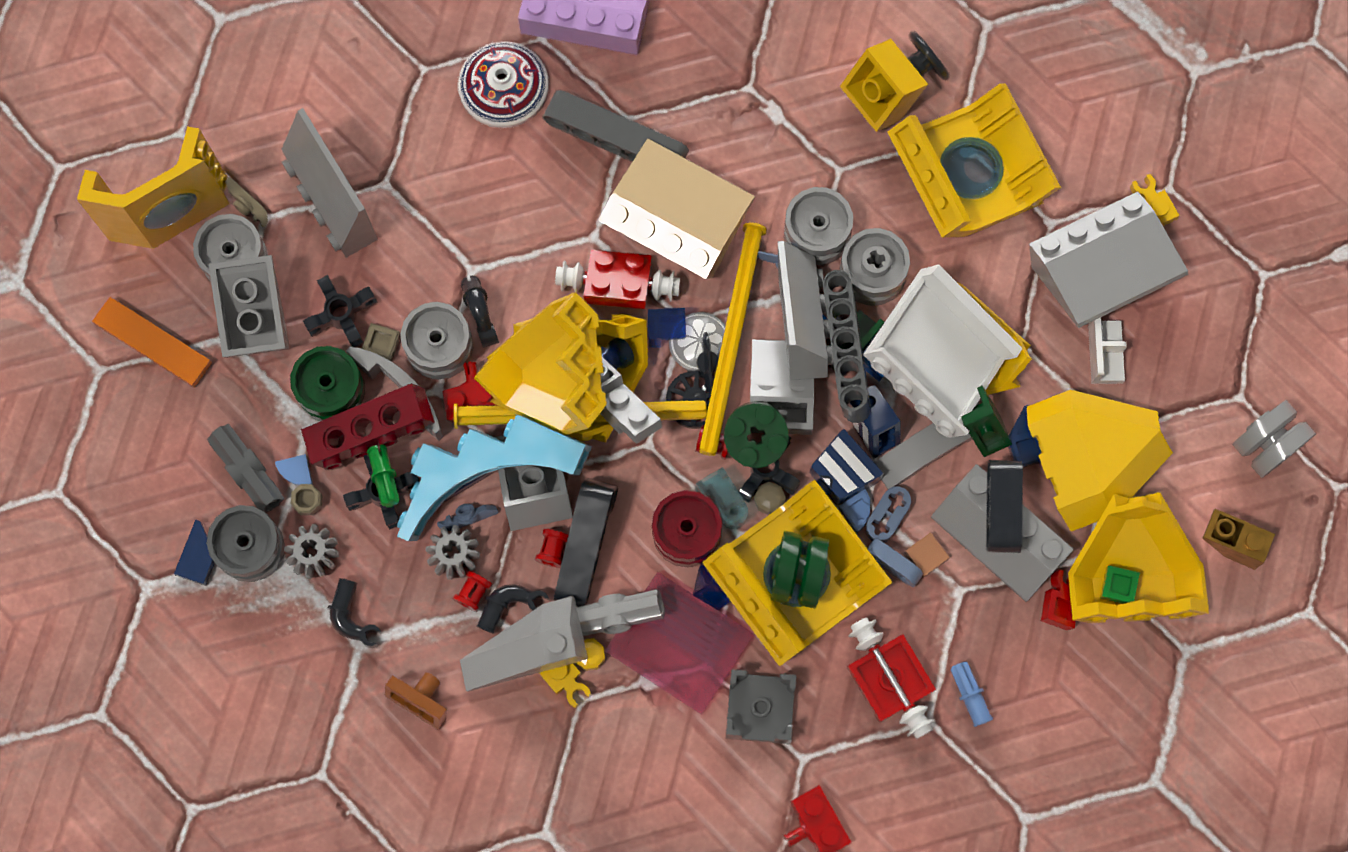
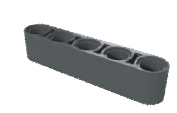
M556 90L542 117L552 127L633 162L647 138L686 158L689 149L683 143L563 90Z
M833 270L825 276L823 289L838 399L844 417L852 423H860L870 415L871 405L855 293L850 276L845 271ZM838 286L845 287L841 292H833V289ZM839 315H850L846 320H836ZM844 343H853V346L849 349L840 348ZM849 371L858 372L853 378L844 377ZM853 400L862 401L858 407H848V404Z

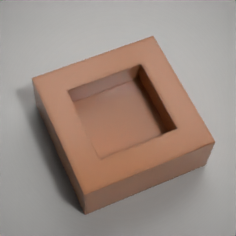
M931 532L904 552L908 559L921 569L923 578L950 558Z

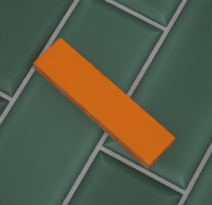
M112 297L108 298L92 320L96 326L193 388L196 387L212 364L208 358Z

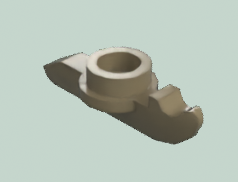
M228 178L225 182L229 194L236 199L233 203L234 207L244 216L251 213L254 215L252 220L261 222V226L265 227L268 217L263 206L232 178Z

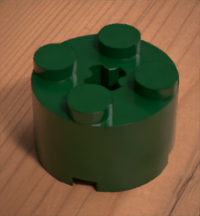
M752 401L740 405L731 413L725 425V446L733 459L743 466L752 468L768 466L782 456L788 444V427L783 415L775 407L764 402ZM756 426L758 430L764 429L765 433L761 435L762 441L756 442L755 439H748L747 436L751 434V427Z

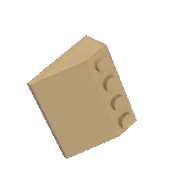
M647 138L612 193L599 221L697 275L710 279L714 277L755 196Z

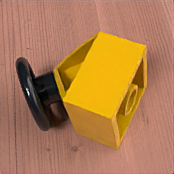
M916 31L909 33L911 42L918 50L916 53L907 58L892 39L876 44L865 50L840 85V88L876 132L899 122L928 86L923 76L933 69L944 81L950 77L946 67Z

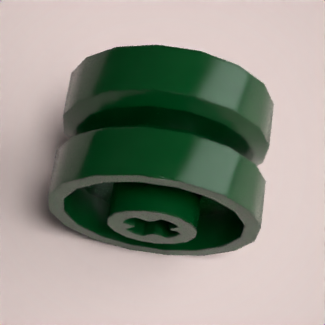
M320 346L303 353L295 362L290 374L291 390L297 402L310 417L317 421L325 420L362 404L365 396V381L353 358L344 350L336 347Z
M784 530L780 548L776 551L773 565L771 600L788 603L792 597L794 586L797 584L799 585L797 593L799 605L816 609L825 573L829 539L812 536L808 540L805 555L801 554L803 541L801 534Z

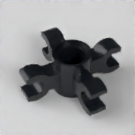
M328 275L317 280L327 300L325 301L323 312L303 320L311 337L318 335L325 328L332 325L337 329H343L352 347L363 344L364 342L354 323L356 321V312L378 303L370 287H366L348 298L343 294L337 293ZM338 307L348 308L345 315L341 317L333 316L334 311Z
M788 436V444L786 449L789 447L791 443L790 441L792 438L790 436ZM778 459L772 463L774 469L770 473L764 474L759 472L757 468L751 467V475L738 493L740 494L738 497L749 503L758 487L768 482L776 483L784 491L793 495L800 485V480L780 469Z
M364 455L370 478L366 483L365 489L343 495L346 507L349 511L373 502L376 506L381 507L388 529L396 528L399 517L395 506L386 508L381 505L379 497L375 496L374 493L377 487L376 483L371 481L373 472L369 456ZM407 472L394 478L397 492L401 493L412 490L414 484L419 481L418 476Z

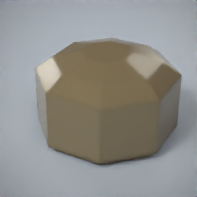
M772 482L759 486L754 496L758 511L767 515L783 505L786 499L782 487Z
M300 484L291 492V505L300 515L313 516L322 508V494L313 484Z

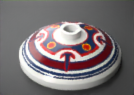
M496 42L478 49L466 60L459 74L458 90L463 106L474 119L487 126L510 128L527 122L540 111L548 94V76L542 61L530 49L512 42ZM504 73L507 76L505 79L499 80L496 78L497 75Z

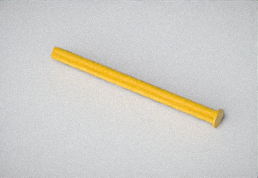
M748 222L743 224L742 227L745 236L700 444V453L703 455L715 456L717 453L761 237L766 235L767 232L766 227L758 223Z
M705 401L643 402L661 420L705 419L707 416ZM456 403L454 404V428L458 429L459 425L508 424L518 414L500 406L458 407ZM601 414L594 420V422H607Z

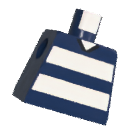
M874 385L868 388L871 405L870 415L860 423H852L873 459L901 444V421ZM853 400L848 404V407H858L862 401Z
M845 429L839 432L816 459L809 472L826 495H829L837 505L843 504L862 490H867L881 481L884 474Z

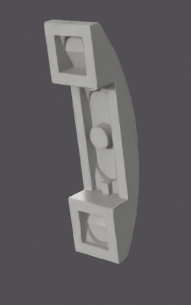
M350 347L346 351L353 358L355 364L372 380L382 371L399 388L411 383L418 385L400 367L376 353L355 347ZM429 402L435 423L425 428L440 441L443 438L441 426Z
M932 423L893 448L874 463L884 473L881 481L888 490L891 487L900 485L913 477L917 471L961 444L968 443L973 439L969 433L964 436L948 438L940 434L936 430V425Z

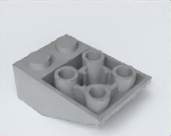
M752 339L750 402H764L779 410L786 421L788 434L812 435L814 378L790 380L785 341ZM756 426L751 427V433H765L764 429L758 430Z

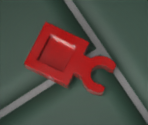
M1058 570L1051 575L1053 589L1045 591L1041 621L1069 631L1075 628L1076 623L1072 619L1069 578L1067 577L1065 584L1063 581V570Z

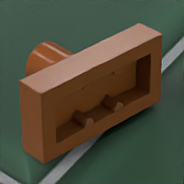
M425 672L414 688L393 675L386 683L385 697L439 730L446 720L447 709L430 699L441 684L434 675Z

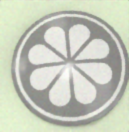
M704 312L691 313L682 317L676 322L670 332L669 349L672 357L688 372L700 371L697 368L696 361L698 355L703 352L701 343L704 332H707L710 338L711 351L716 353L719 358L726 325L716 316Z

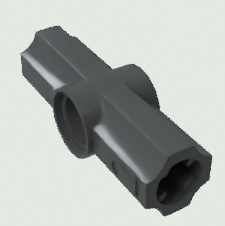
M230 424L220 426L207 438L211 447L226 465L225 469L240 489L245 490L257 508L266 513L279 506L285 498L275 483L265 473L267 471L254 452L245 446Z

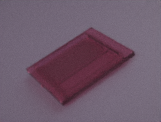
M657 572L644 592L658 589L664 603V618L631 625L630 630L614 636L605 652L702 715L725 678L730 675L731 669L754 633Z

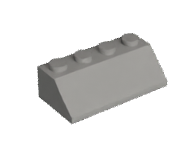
M778 241V280L790 380L828 377V365L833 364L831 346H826L825 339L830 338L828 320H823L822 313H827L825 296L819 293V288L823 287L822 269H816L814 256L785 241Z
M976 464L932 514L931 518L1019 597L1027 602L1074 549L1023 505L1021 552H987V472Z

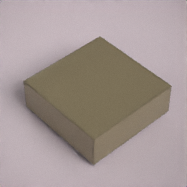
M371 323L362 349L376 353L392 362L401 332Z

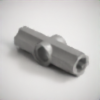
M657 589L630 596L624 594L606 595L601 597L598 603L577 607L582 635L586 636L599 632L605 634L626 632L630 630L631 625L663 619L665 609L661 594Z

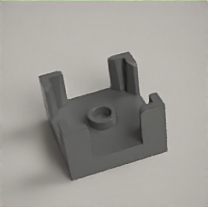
M731 669L725 739L790 744L796 675L780 674L779 677L747 674L748 671Z

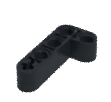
M589 478L582 482L555 589L554 601L573 596L576 607L587 605L608 518L613 511L617 498V485Z

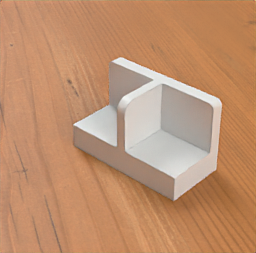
M1100 317L1088 324L1091 384H1123L1125 381L1123 352L1127 348V343L1122 340L1121 321H1101Z

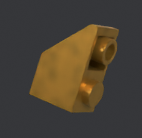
M1214 509L1202 539L1225 558L1256 570L1265 562L1275 534L1218 509Z

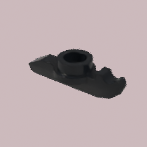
M704 332L701 343L703 352L698 355L696 364L697 368L704 373L707 392H712L713 372L717 369L719 358L716 353L711 351L710 338L708 333Z

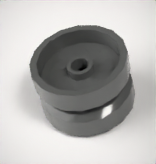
M238 505L223 511L214 519L208 529L206 542L209 555L216 565L227 575L238 581L255 582L265 579L278 568L284 556L285 543L282 532L265 512L254 506ZM248 540L249 544L244 547L243 544Z

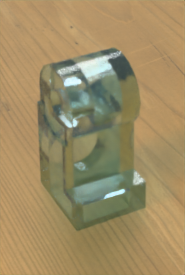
M723 467L696 483L695 489L697 492L705 496L710 495L720 511L722 524L726 528L738 529L745 524L748 516L747 505Z

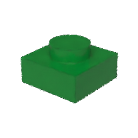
M1108 565L1105 571L1100 598L1123 604L1134 602L1140 573Z

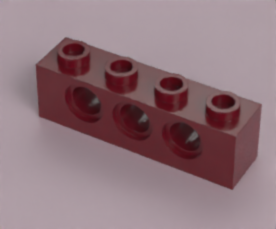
M411 383L303 428L301 432L311 465L324 468V470H333L342 466V461L349 458L359 459L367 455V450L372 446L385 445L389 447L398 442L397 439L402 436L421 434L426 431L425 427L434 424L435 421L425 389ZM399 411V421L393 424V417ZM369 423H372V430L366 436V427ZM344 434V442L339 447L338 440Z

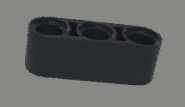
M989 460L987 466L986 550L987 552L1020 553L1022 548L1023 464L1022 461Z

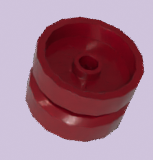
M683 490L671 493L659 503L653 513L652 536L657 551L666 561L675 566L690 568L703 564L702 562L718 549L721 541L722 520L719 509L710 498L696 491ZM683 526L687 529L692 526L693 529L690 532H684L681 527Z

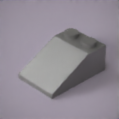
M272 255L208 264L222 357L228 358L289 349L285 318Z
M502 435L494 438L505 442L507 437ZM536 465L507 467L498 470L504 507L511 531L573 518L563 471Z

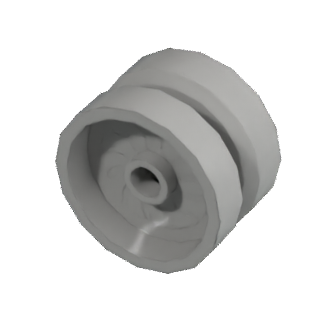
M813 187L801 191L791 200L786 210L785 242L814 256L816 265H824L835 261L843 254L845 245L851 238L853 213L849 202L840 193L829 188Z
M234 214L217 215L206 221L197 231L193 242L194 257L210 282L208 265L210 263L268 255V249L254 224L246 218Z
M880 228L865 229L853 235L845 245L839 270L845 271L850 276L856 302L868 306L884 305L895 299L904 287L910 266L909 251L903 240L888 230Z
M441 302L422 304L412 310L404 320L400 333L402 347L412 367L424 377L436 380L451 378L463 371L464 363L470 362L474 349L472 334L462 313L450 304Z
M1287 400L1279 404L1272 411L1268 410L1249 425L1246 428L1247 431L1232 444L1242 456H1249L1260 447L1264 450L1251 464V467L1261 478L1274 470L1316 435L1307 422H1299L1289 431L1285 429L1297 415V411Z

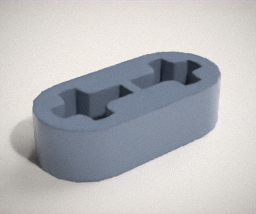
M894 486L884 493L866 525V534L871 541L878 539L885 543L895 533L911 505V496L905 488ZM897 495L903 497L901 503L905 506L898 505L892 514L888 511L892 502L889 497L895 498ZM885 516L889 519L885 526V529L889 532H881L880 535H876L874 533L875 527L872 524L873 522L879 524Z
M874 539L867 549L878 564L908 586L915 587L923 576L921 569L882 541Z

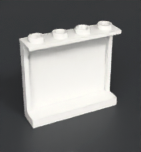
M935 265L919 271L863 355L871 362V366L875 371L883 374L891 381L893 388L898 393L905 395L920 414L927 416L936 425V430L940 434L950 438L964 436L969 433V430L963 426L961 416L971 412L981 398L977 387L983 385L986 390L1003 362L1008 359L1017 358L1023 348L940 265Z

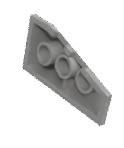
M571 596L542 604L462 658L460 664L466 691L477 690L587 660L588 657L575 598Z

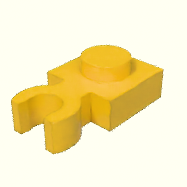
M1151 174L1146 175L1144 179L1148 188L1143 189L1139 187L1136 180L1131 183V192L1135 193L1138 191L1155 211L1163 226L1178 219L1180 215L1165 190L1158 193L1155 191L1156 181Z
M573 663L539 672L540 676L556 695L563 690L567 692V701L575 709L578 707L577 702L573 699L576 691H583L588 698L591 696V692L585 684L575 681L582 674Z

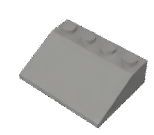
M303 108L298 110L282 147L286 157L282 164L291 178L296 175L301 184L296 187L304 201L311 200L316 209L311 212L320 227L326 224L331 233L327 235V238L334 250L338 251L341 249L347 258L375 242L378 238L365 208Z
M1138 191L1029 243L1032 269L1078 328L1188 275L1184 262L1158 216Z

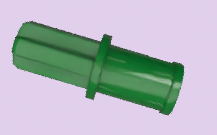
M375 445L367 450L373 472L371 481L376 483L381 505L389 508L399 503L394 480L396 471L391 468L387 447L380 445L381 452H379L378 445Z

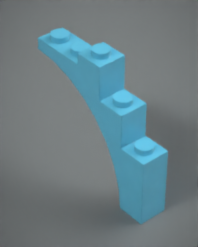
M516 415L515 419H511L508 422L504 431V436L507 437L505 442L478 430L469 429L468 434L464 433L458 443L457 450L460 451L458 456L432 444L423 443L422 447H418L412 456L411 465H413V468L410 472L422 478L420 482L417 481L411 490L410 499H412L408 511L405 510L399 518L397 527L400 530L397 537L406 541H417L430 517L448 497L463 485L486 473L507 467L536 465L551 467L572 475H580L592 446L568 435H563L521 415Z

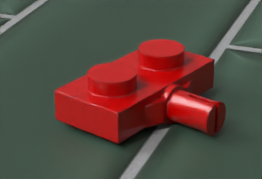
M474 361L463 364L466 382L460 386L442 391L446 418L449 422H454V404L456 403L458 407L498 406L490 402L493 397L474 379L478 373L477 363Z
M820 785L790 801L798 816L800 827L783 835L785 841L797 835V837L787 842L789 847L806 838L814 845L817 852H837L852 843Z

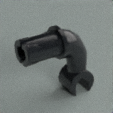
M471 275V281H468L467 277L461 281V288L464 292L463 302L472 313L482 347L485 348L499 343V340L489 317L486 303L488 299L487 292L481 287L479 278Z
M339 578L332 604L327 607L334 629L346 638L361 641L365 647H378V643L367 640L366 634L370 632L382 634L381 630L375 625L359 626L350 618L352 615L350 608L357 583Z
M516 584L504 585L495 589L490 596L485 597L488 601L476 627L494 634L505 608L509 609L510 603H525L533 611L537 608L533 602L535 598L543 597L549 600V597L540 590L533 592Z

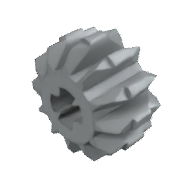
M312 524L309 533L303 526L299 527L301 536L297 538L295 535L290 534L289 539L294 545L284 547L286 553L292 554L286 559V563L289 566L295 565L293 572L297 575L305 571L307 579H312L315 570L320 577L325 576L323 567L326 565L328 568L334 569L335 564L329 559L339 557L340 553L338 550L332 549L338 544L336 538H329L330 531L327 528L319 532L316 524ZM310 546L312 549L315 547L318 551L314 557L306 552Z
M458 525L453 526L451 534L448 533L445 527L440 528L443 537L439 538L434 534L431 535L430 539L436 546L426 547V552L433 555L427 560L429 566L437 565L435 573L438 576L446 571L448 580L453 579L455 571H458L461 578L466 577L463 568L467 567L472 571L475 570L476 566L470 559L480 558V553L473 550L479 545L477 539L469 540L471 532L468 529L460 534ZM453 546H456L460 553L454 554L453 559H450L446 551L450 552Z

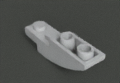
M602 357L603 373L600 374L602 392H605L606 406L600 414L619 434L625 432L637 444L662 428L661 419L623 384L622 375Z

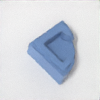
M306 454L275 462L279 473L290 483L298 486L300 484H313Z
M866 489L839 506L840 511L856 534L863 529L870 515V498Z

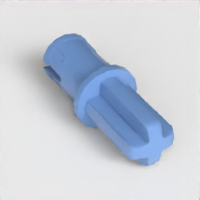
M961 662L951 667V673L961 694L959 699L964 701L974 727L993 720L982 696L984 690L983 688L979 689L969 663Z

